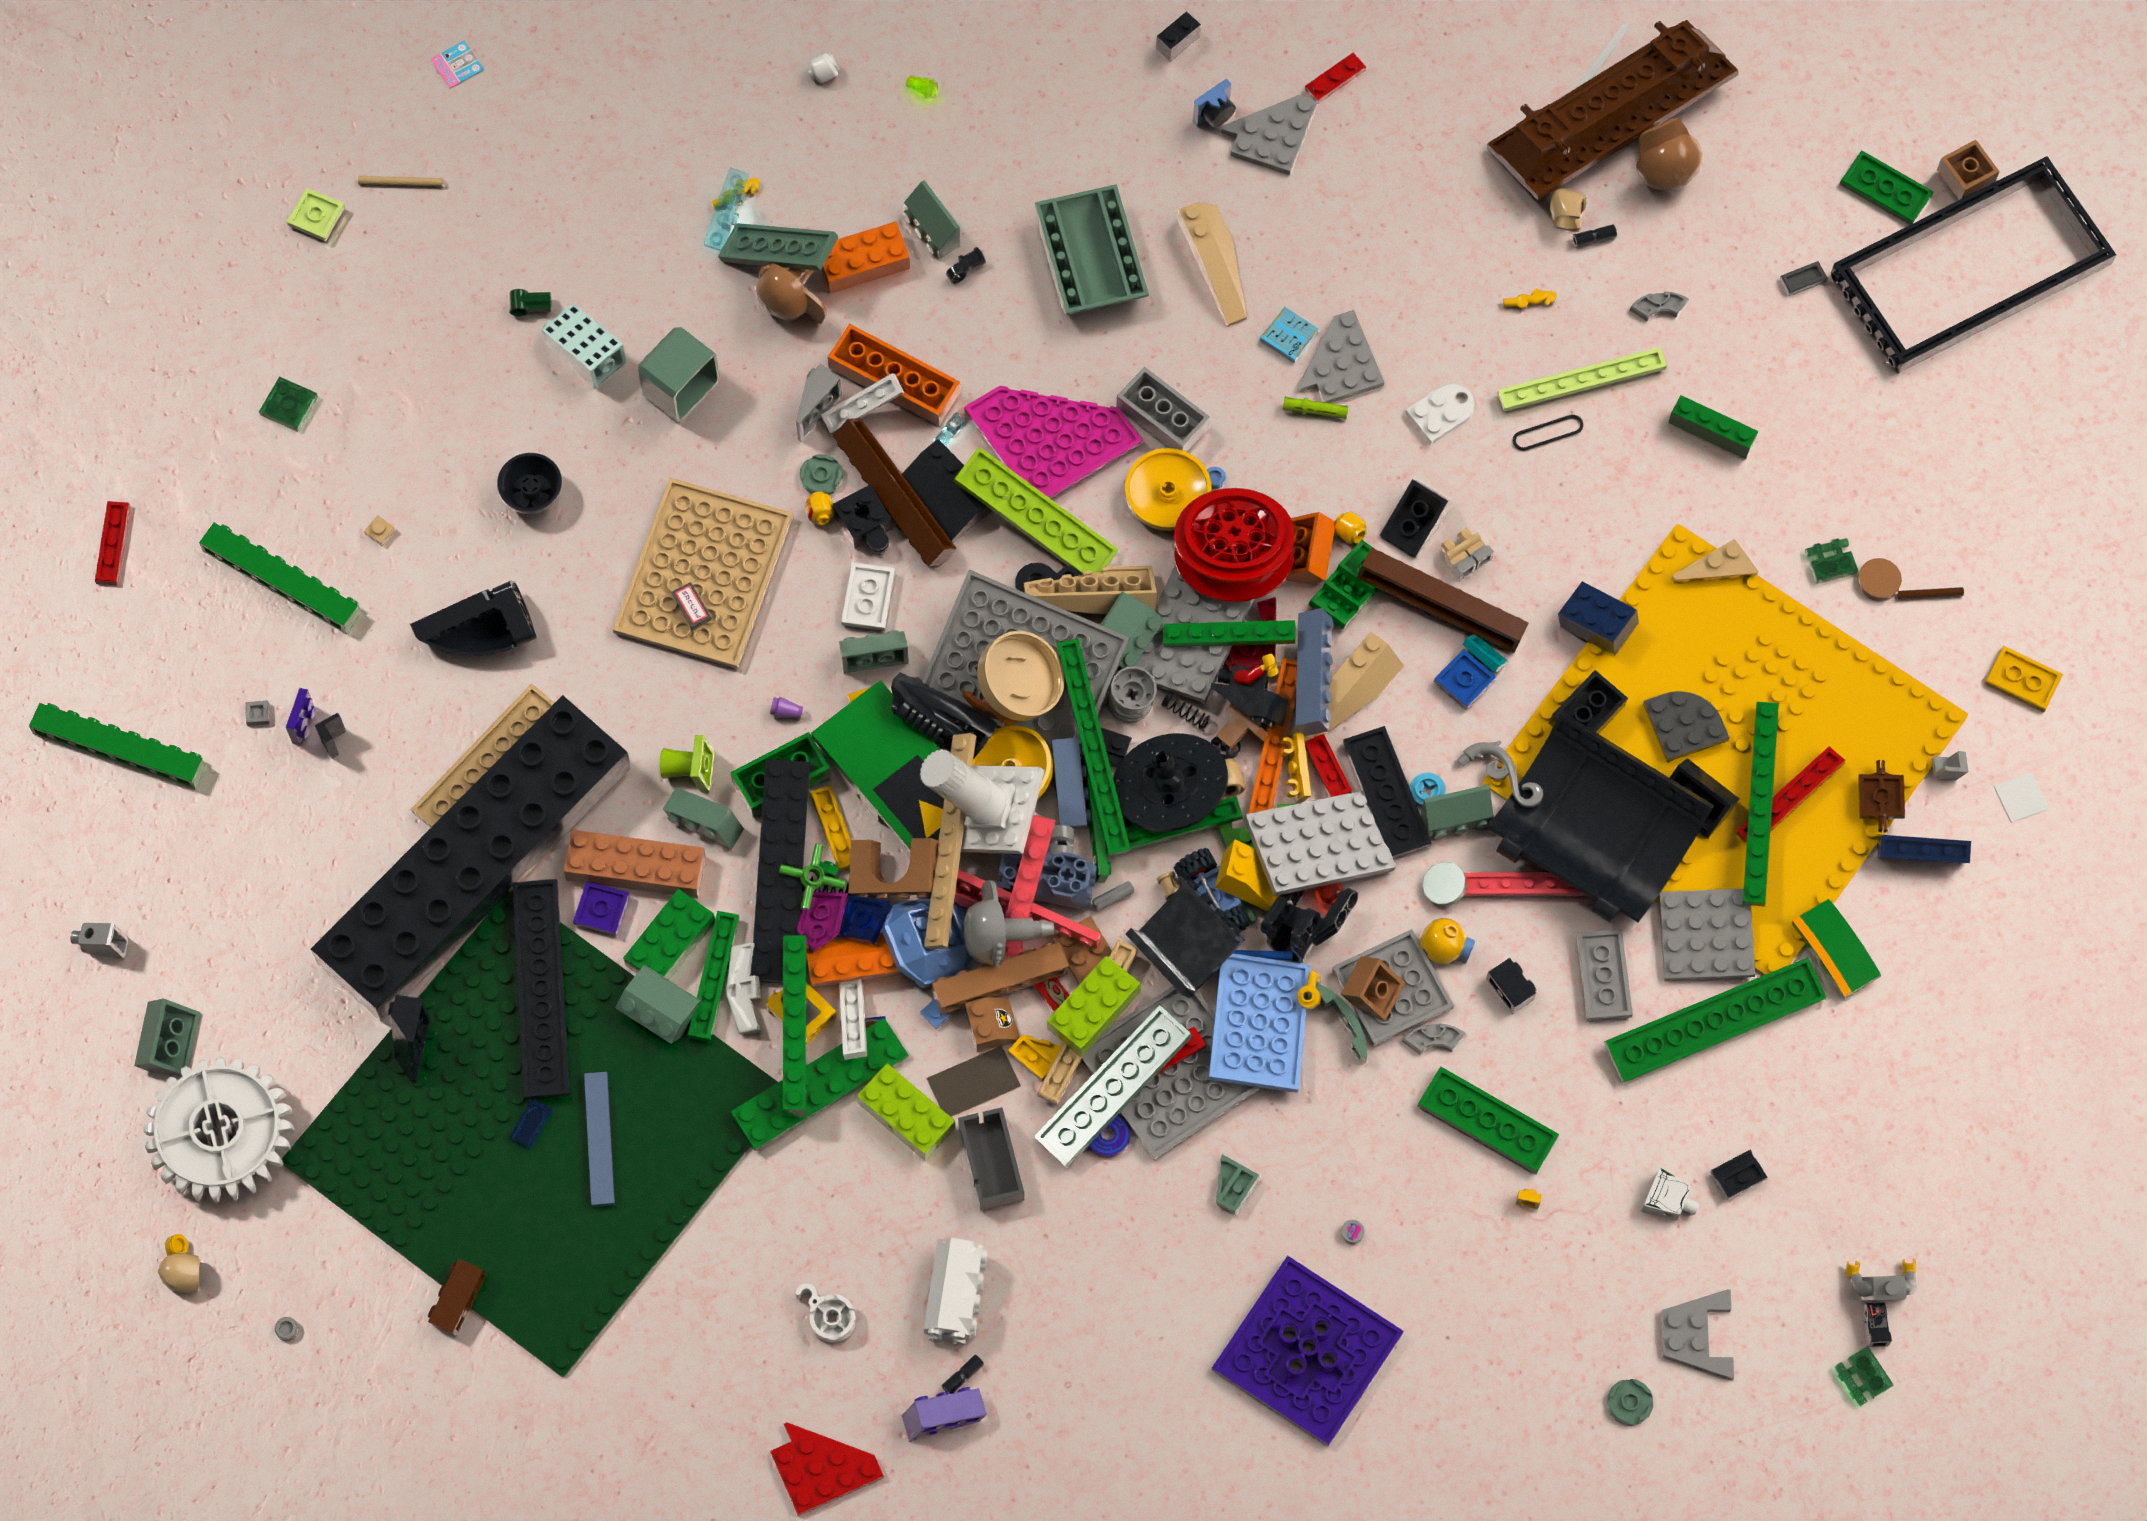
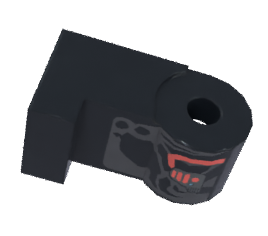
M1866 1303L1864 1305V1324L1867 1348L1888 1347L1892 1342V1337L1888 1327L1885 1303Z

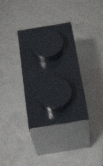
M1186 11L1157 35L1156 49L1171 62L1200 38L1201 24Z
M1508 958L1490 970L1486 980L1510 1012L1514 1014L1535 999L1536 987L1531 980H1526L1523 976L1521 966L1517 962H1513L1511 958Z

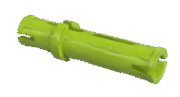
M1285 396L1283 410L1302 412L1303 415L1309 413L1347 419L1348 406L1311 401L1308 398L1297 399Z

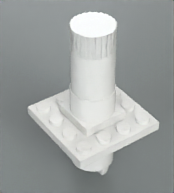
M942 749L928 755L920 769L922 782L966 815L961 852L1023 854L1033 815H1038L1034 810L1045 770L1041 767L972 765L971 768L949 751Z

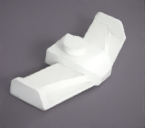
M752 942L732 946L727 984L725 986L726 998L728 999L738 1033L745 1035L762 1032L752 1000L761 999L759 977L755 975L750 976L755 943Z

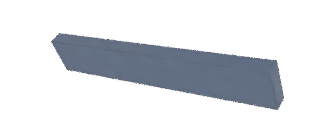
M585 1073L592 1207L615 1205L608 1073Z

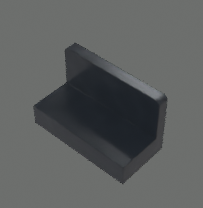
M336 713L315 725L319 738L331 759L339 755L333 739L346 732L339 713Z

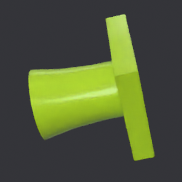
M695 735L693 752L663 748L660 754L661 777L666 779L690 776L701 792L710 793L715 751L705 736Z

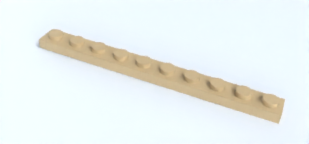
M972 733L953 735L951 753L972 768L976 736ZM944 799L924 944V947L928 949L948 948L966 816L959 808Z

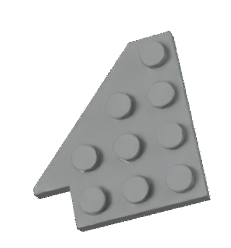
M1297 95L1222 126L1221 133L1236 138L1231 150V156L1290 175L1316 110L1317 101Z
M1354 310L1333 317L1298 388L1299 392L1317 387L1322 402L1333 403L1384 386V380Z

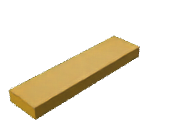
M831 785L810 791L836 867L839 868V873L849 870L851 839Z

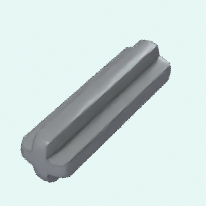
M1127 881L1092 900L1093 906L1097 911H1100L1134 893V887L1130 881Z

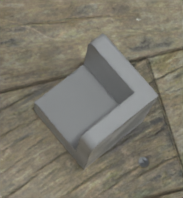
M1957 751L1950 757L1934 756L1932 758L1934 778L1958 780L1969 772L1966 752Z

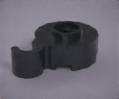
M1030 563L1018 571L1015 578V589L1025 593V582L1046 578L1059 580L1062 575L1071 574L1072 577L1079 576L1075 568L1070 566L1064 567L1056 573L1051 567L1043 563Z

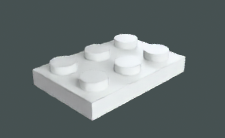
M852 562L841 621L842 625L885 631L895 568Z

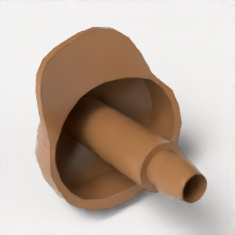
M1670 119L1661 125L1644 131L1640 135L1639 158L1636 168L1646 185L1656 190H1675L1686 186L1699 173L1703 165L1702 149L1697 139L1689 134L1680 119Z
M769 264L760 269L759 280L755 285V297L768 313L786 321L797 319L805 313L820 324L823 323L827 315L824 303L804 287V284L815 270L794 268L786 270L776 264Z

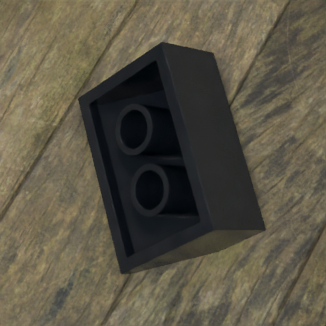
M1688 758L1680 763L1670 776L1675 782L1714 805L1713 810L1700 830V833L1707 839L1727 818L1740 800L1739 797Z

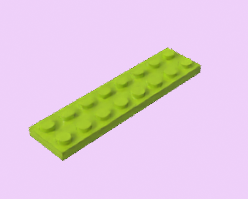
M980 446L953 480V482L1064 564L1075 568L1079 575H1082L1083 571L1089 570L1092 573L1101 572L1102 568L1109 564L1119 550Z

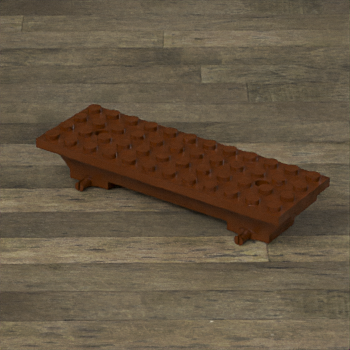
M1688 20L1669 28L1661 21H1658L1654 25V28L1660 32L1658 37L1568 94L1535 111L1527 104L1522 105L1520 111L1526 115V118L1513 128L1488 142L1487 149L1537 200H1540L1636 140L1644 131L1660 125L1738 76L1739 70L1726 58L1725 53Z

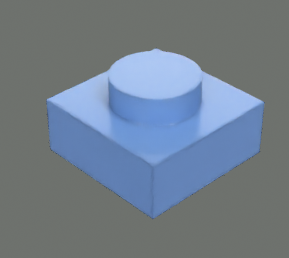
M933 999L920 1011V1014L937 1029L952 1015V1012L940 1015L936 1001Z

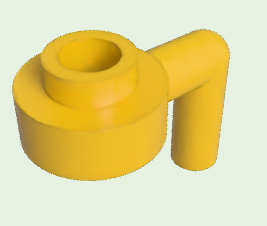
M1316 971L1309 972L1307 985L1303 986L1297 994L1298 1002L1306 1009L1317 1007L1321 1001V994L1315 988L1316 983L1321 981V976ZM1308 992L1312 993V998L1305 1000V994Z

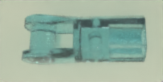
M955 412L933 441L939 439L947 447L953 438L965 427L968 419L961 418L959 413ZM955 423L958 426L954 428L952 425Z

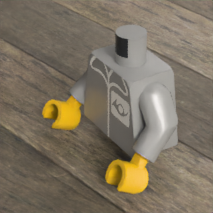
M1903 1259L1902 1270L1904 1275L1862 1277L1859 1274V1261H1855V1265H1851L1849 1261L1846 1263L1845 1274L1850 1277L1855 1292L1861 1296V1300L1906 1299V1295L1914 1294L1917 1290L1916 1259H1913V1263H1906L1905 1259Z

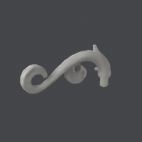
M1501 741L1473 744L1463 751L1464 754L1456 760L1460 766H1464L1469 760L1472 761L1476 757L1483 758L1484 754L1493 755L1502 761L1504 767L1498 769L1499 761H1491L1487 765L1486 772L1492 780L1500 781L1509 776L1513 795L1522 807L1532 808L1542 801L1543 790L1537 783L1530 782L1522 785V790L1528 789L1533 792L1531 798L1524 799L1520 796L1516 767L1509 754L1499 747Z

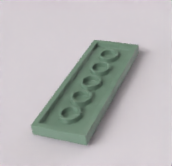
M736 223L718 257L722 262L762 266L776 264L784 268L821 271L838 239V235L833 231Z

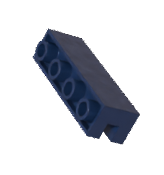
M1878 834L1877 856L1970 863L1972 841Z

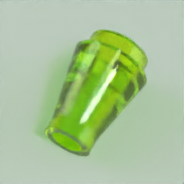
M912 75L907 78L906 87L911 88L923 97L934 98L937 94L939 85L933 78Z

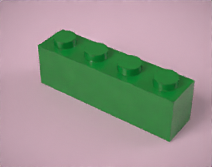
M1680 395L1668 422L1744 459L1747 458L1759 432Z

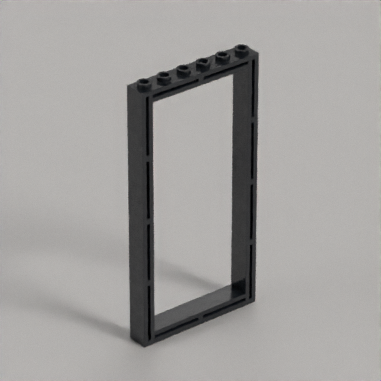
M2046 156L1835 262L1831 270V278L1842 289L1844 298L1851 302L1855 314L1861 317L1865 323L1867 332L1874 336L1878 348L1884 351L1888 357L1890 366L1900 373L2112 265L2117 254L2051 160ZM2039 180L2091 256L1905 349L1854 273Z

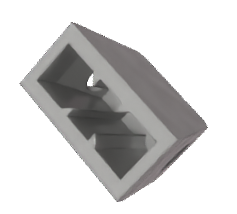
M83 923L81 931H72L70 941L72 944H79L91 955L125 959L129 937L113 923Z

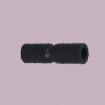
M1612 224L1595 230L1573 234L1574 245L1577 247L1616 237V227Z
M975 1354L959 1371L947 1379L941 1387L944 1391H949L950 1394H953L967 1379L985 1365L984 1362Z

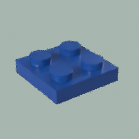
M1463 649L1435 677L1434 682L1465 709H1468L1496 680V676Z

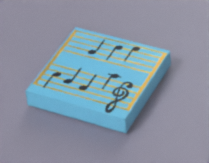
M1284 306L1262 334L1260 341L1295 363L1319 333V328Z

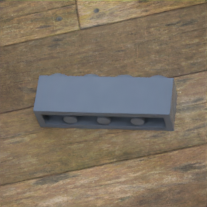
M1079 738L1052 740L1059 825L1069 826L1073 829H1084L1087 827V822H1091L1090 809H1085V800H1089L1088 788L1083 787V779L1086 778V767L1081 765L1080 757H1084L1081 743L1079 744Z

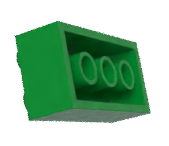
M809 732L730 772L732 782L752 817L762 813L765 759L810 762L808 789L831 777L830 767Z
M677 889L623 957L625 966L637 974L642 966L646 965L670 980L714 925V913L680 889Z

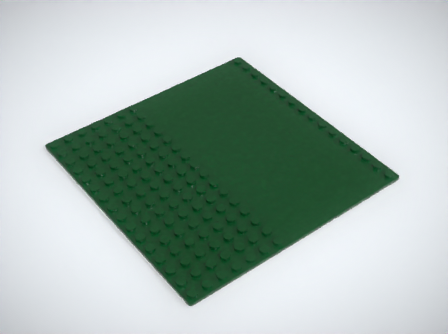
M512 890L490 911L418 997L423 999L431 1021L417 1084L410 1081L394 1057L391 1029L281 1160L284 1166L441 1286L447 1283L450 1277L448 1275L450 1267L453 1263H457L458 1259L486 1271L488 1274L471 1309L560 1377H565L751 1147L730 1112L772 1087L778 1081L714 1034H712L711 1042L688 1038L691 1020L682 1037L673 1043H669L616 1009L615 1007L622 993L635 976L560 922L570 1096L525 1100ZM607 1072L615 1205L592 1207L584 1074ZM543 1106L544 1120L539 1127L540 1130L536 1132L537 1135H534L533 1142H530V1147L526 1148L513 1141L512 1137H515V1132H518V1127H521L522 1121L524 1122L525 1115H528L527 1112L531 1108Z

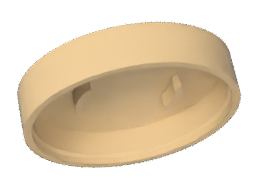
M1026 631L1008 632L989 643L980 655L977 666L979 687L986 701L1001 715L1017 721H1028L1048 712L1059 701L1064 688L1063 667L1057 653L1041 637Z

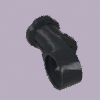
M975 247L974 251L965 256H958L959 262L947 270L946 276L952 284L960 283L966 278L967 273L971 271L970 269L979 264L984 265L986 263L983 253L978 247Z

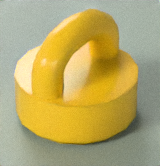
M181 1234L168 1237L165 1242L166 1255L187 1253V1239Z

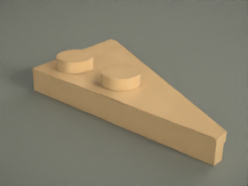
M1733 539L1675 573L1671 579L1673 582H1689L1692 579H1703L1705 581L1724 577L1736 578L1741 575H1751V577L1758 575L1759 571L1738 542Z

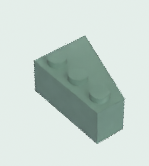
M677 787L663 807L664 812L668 816L667 819L675 825L680 824L730 851L744 830L730 808Z

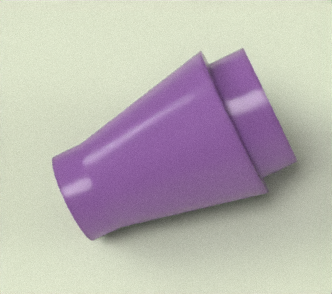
M774 697L770 714L775 715L774 718L801 719L803 706H799L782 697Z

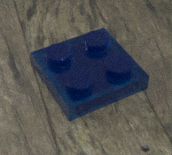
M851 894L845 907L840 933L837 937L875 945L892 905L888 901Z

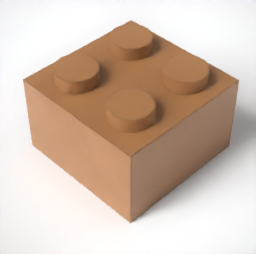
M1976 139L1942 157L1937 167L1938 173L1958 200L1996 182L2000 172Z

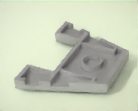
M1731 1289L1661 1311L1663 1358L1690 1367L1694 1366L1703 1369L1705 1372L1723 1376L1728 1380L1734 1379L1733 1357H1709L1707 1312L1731 1311Z

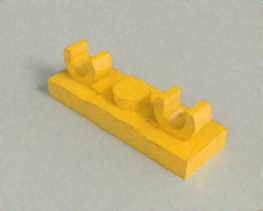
M1295 733L1290 738L1285 737L1280 740V744L1288 746V749H1284L1281 755H1289L1290 757L1288 772L1291 774V779L1285 783V786H1291L1294 790L1289 791L1286 797H1295V803H1302L1311 796L1304 735L1302 733Z

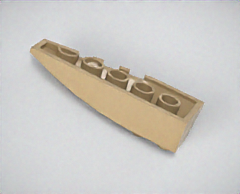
M1197 202L1178 209V223L1226 325L1230 326L1246 320L1247 316L1233 239L1217 205Z
M1152 566L1102 568L1101 572L1092 573L1089 570L1083 571L1080 576L1072 577L1071 574L1062 575L1059 580L1046 578L1024 583L1026 594L1068 611L1108 614L1121 592H1125L1154 611L1156 610L1157 592Z
M1372 632L1367 635L1332 677V683L1330 684L1332 702L1330 703L1329 710L1331 713L1329 731L1335 726L1342 724L1352 714L1359 712L1369 702L1376 700L1404 667L1391 647ZM1296 725L1289 733V737H1292L1295 733H1301ZM1328 731L1304 736V742L1321 734L1326 735Z

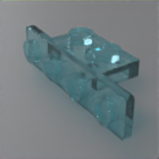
M729 168L704 240V246L719 251L722 250L729 237L732 225L736 226L739 218L737 213L738 207H742L746 195L743 192L749 178L748 173Z

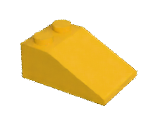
M1234 840L1223 852L1215 888L1269 911L1279 895L1273 896L1255 848Z

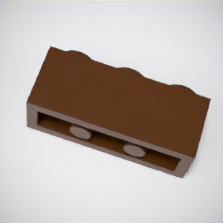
M458 1259L457 1263H453L448 1273L450 1277L447 1283L443 1284L439 1290L438 1296L440 1298L428 1313V1322L435 1327L458 1336L488 1273L461 1259Z

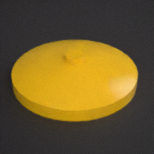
M1174 448L1157 449L1141 456L1130 468L1125 482L1126 501L1135 517L1147 526L1166 531L1175 530L1179 515L1189 503L1199 496L1212 491L1211 479L1205 466L1190 453Z
M1017 725L994 730L990 739L973 759L972 763L974 766L1041 767L1045 772L1038 798L1047 789L1054 770L1053 755L1047 742L1034 730Z

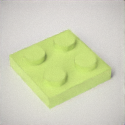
M306 188L287 220V225L322 241H326L345 209V205Z

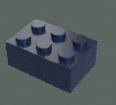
M1583 581L1558 613L1560 627L1613 655L1617 654L1639 624L1637 609Z

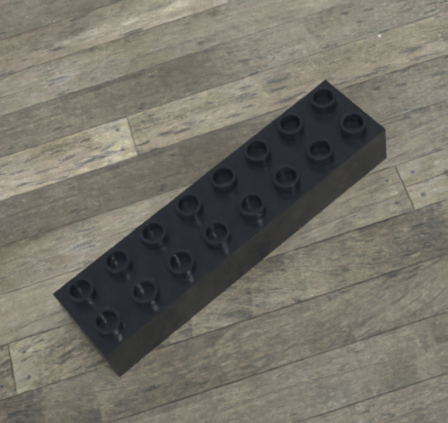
M562 695L310 949L316 963L382 1022L389 1015V1005L391 1001L394 1002L395 995L408 996L509 893L508 890L512 887V883L517 882L529 869L535 866L631 769L628 752Z

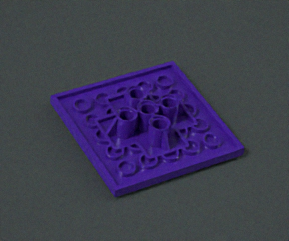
M1287 1255L1211 1370L1329 1447L1404 1331ZM1322 1324L1327 1328V1331L1325 1333H1318L1315 1326ZM1290 1330L1295 1334V1337L1293 1339H1286L1283 1333ZM1310 1343L1314 1346L1315 1350L1306 1352L1302 1346ZM1330 1356L1333 1358L1334 1363L1326 1365L1323 1363L1322 1358ZM1298 1362L1301 1364L1302 1369L1300 1371H1293L1290 1368V1364Z

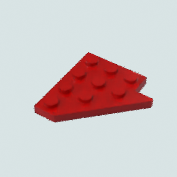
M788 1422L784 1423V1427L791 1442L770 1451L798 1516L884 1478L875 1455Z

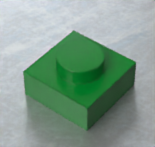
M820 861L819 866L823 869L825 876L839 878V868L834 863Z

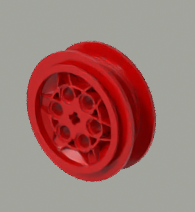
M1225 488L1211 491L1189 503L1177 519L1174 532L1176 568L1187 585L1206 597L1225 602H1244L1258 599L1277 589L1291 572L1294 562L1293 546L1295 540L1293 522L1282 505L1263 493L1244 488Z

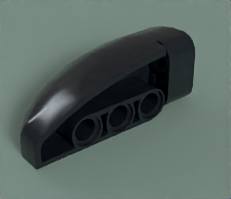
M511 580L493 588L492 591L489 589L481 591L410 624L415 637L419 641L446 652L477 656L501 653L517 648L537 638L517 584Z

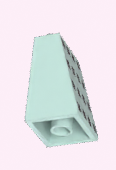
M574 303L562 309L559 316L554 320L548 321L543 326V339L594 389L626 364L623 344Z

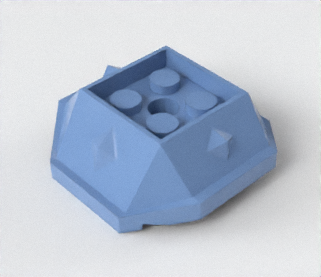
M931 897L930 899H918L893 905L881 929L897 969L905 976L916 981L915 983L921 988L932 986V983H935L941 977L950 978L956 976L960 971L968 970L973 960L965 947L964 918L966 913L963 907L955 904L953 905L948 948L928 949L924 947Z

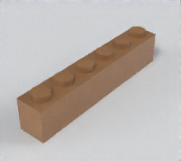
M1060 942L1056 944L1047 943L1034 951L1032 949L1025 950L1019 956L1012 958L1011 956H1006L1003 963L999 964L998 967L982 964L975 970H963L950 978L941 977L935 983H932V993L940 1015L965 1008V1003L984 997H999L1054 977L1067 975L1069 965Z

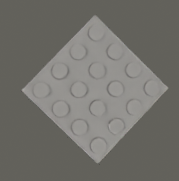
M1743 889L1660 892L1665 981L1755 977L1751 905H1742Z
M1412 929L1332 967L1342 989L1345 987L1360 956L1379 958L1405 982L1386 1021L1352 1005L1373 1046L1454 1008V1004L1427 955L1422 950Z

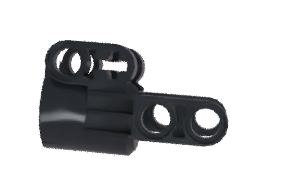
M1351 888L1341 891L1324 918H1321L1320 913L1313 909L1307 908L1304 910L1296 906L1306 890L1279 895L1261 923L1260 930L1266 934L1268 946L1273 951H1293L1292 960L1288 961L1303 963L1314 945L1318 946L1338 933L1357 903V891Z

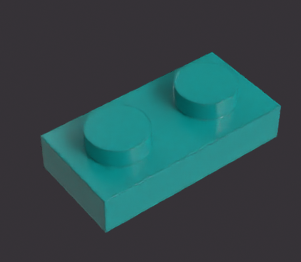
M1472 635L1466 638L1462 644L1467 648V652L1470 655L1477 657L1488 670L1494 673L1504 668L1508 662L1479 636Z

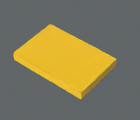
M2003 645L1984 684L2037 710L2045 712L2063 674Z

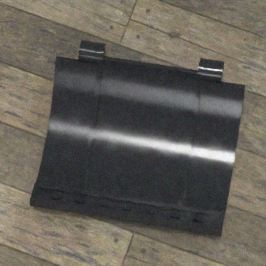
M1562 712L1535 760L1518 784L1520 796L1524 799L1531 798L1533 792L1528 789L1522 790L1523 784L1532 782L1540 785L1543 790L1542 801L1532 808L1522 807L1512 793L1486 828L1503 838L1496 850L1497 853L1513 863H1516L1520 856L1523 855L1596 901L1591 912L1611 923L1620 911L1638 923L1675 872L1713 810L1714 805Z

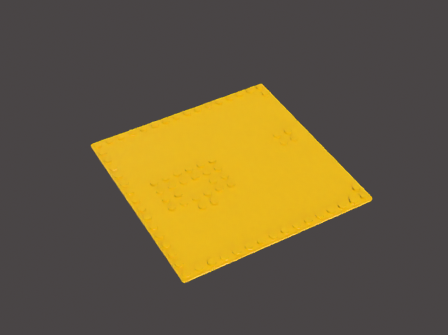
M1677 524L1619 599L1623 603L1637 609L1639 624L1617 654L1613 655L1587 642L1506 749V752L1514 762L1519 784L1551 733L1553 727L1548 723L1552 714L1596 670L1628 697L1624 708L1599 735L1669 778L1677 766L1688 758L1739 797L1740 800L1708 839L1700 832L1698 833L1661 892L1744 889L1747 843L1736 833L1748 821L1757 701L1779 703L1773 797L1828 746L1843 757L1845 764L1770 832L1765 907L1751 906L1755 970L1766 975L1790 965L1805 945V940L1793 927L1792 920L1827 899H1830L1834 904L1877 845L1878 834L1884 835L1883 830L1882 833L1878 832V820L1860 819L1859 774L1876 773V761L1880 760L1881 768V761L1884 760L1885 773L1904 775L1906 804L1932 768V758L1942 754L1967 719L1968 714L1758 575L1751 577V575H1741L1736 578L1724 577L1717 580L1703 581V579H1692L1689 582H1673L1671 579L1672 575L1717 549L1682 525ZM1675 691L1699 695L1716 708L1730 739L1728 742L1667 762L1644 708L1643 701ZM1499 759L1498 761L1500 765L1498 766V769L1504 767L1502 761ZM1487 774L1483 780V785L1489 784L1490 790L1506 801L1513 793L1509 776L1503 780L1496 781L1492 780ZM1894 819L1887 820V829ZM1658 895L1655 902L1660 905V896Z

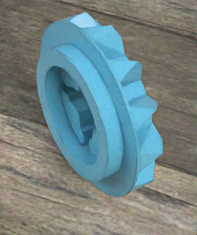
M1433 773L1417 775L1410 785L1414 800L1417 804L1423 805L1424 799L1444 795L1446 791L1443 780ZM1424 784L1428 788H1434L1431 791V796L1428 793H1421L1424 791Z

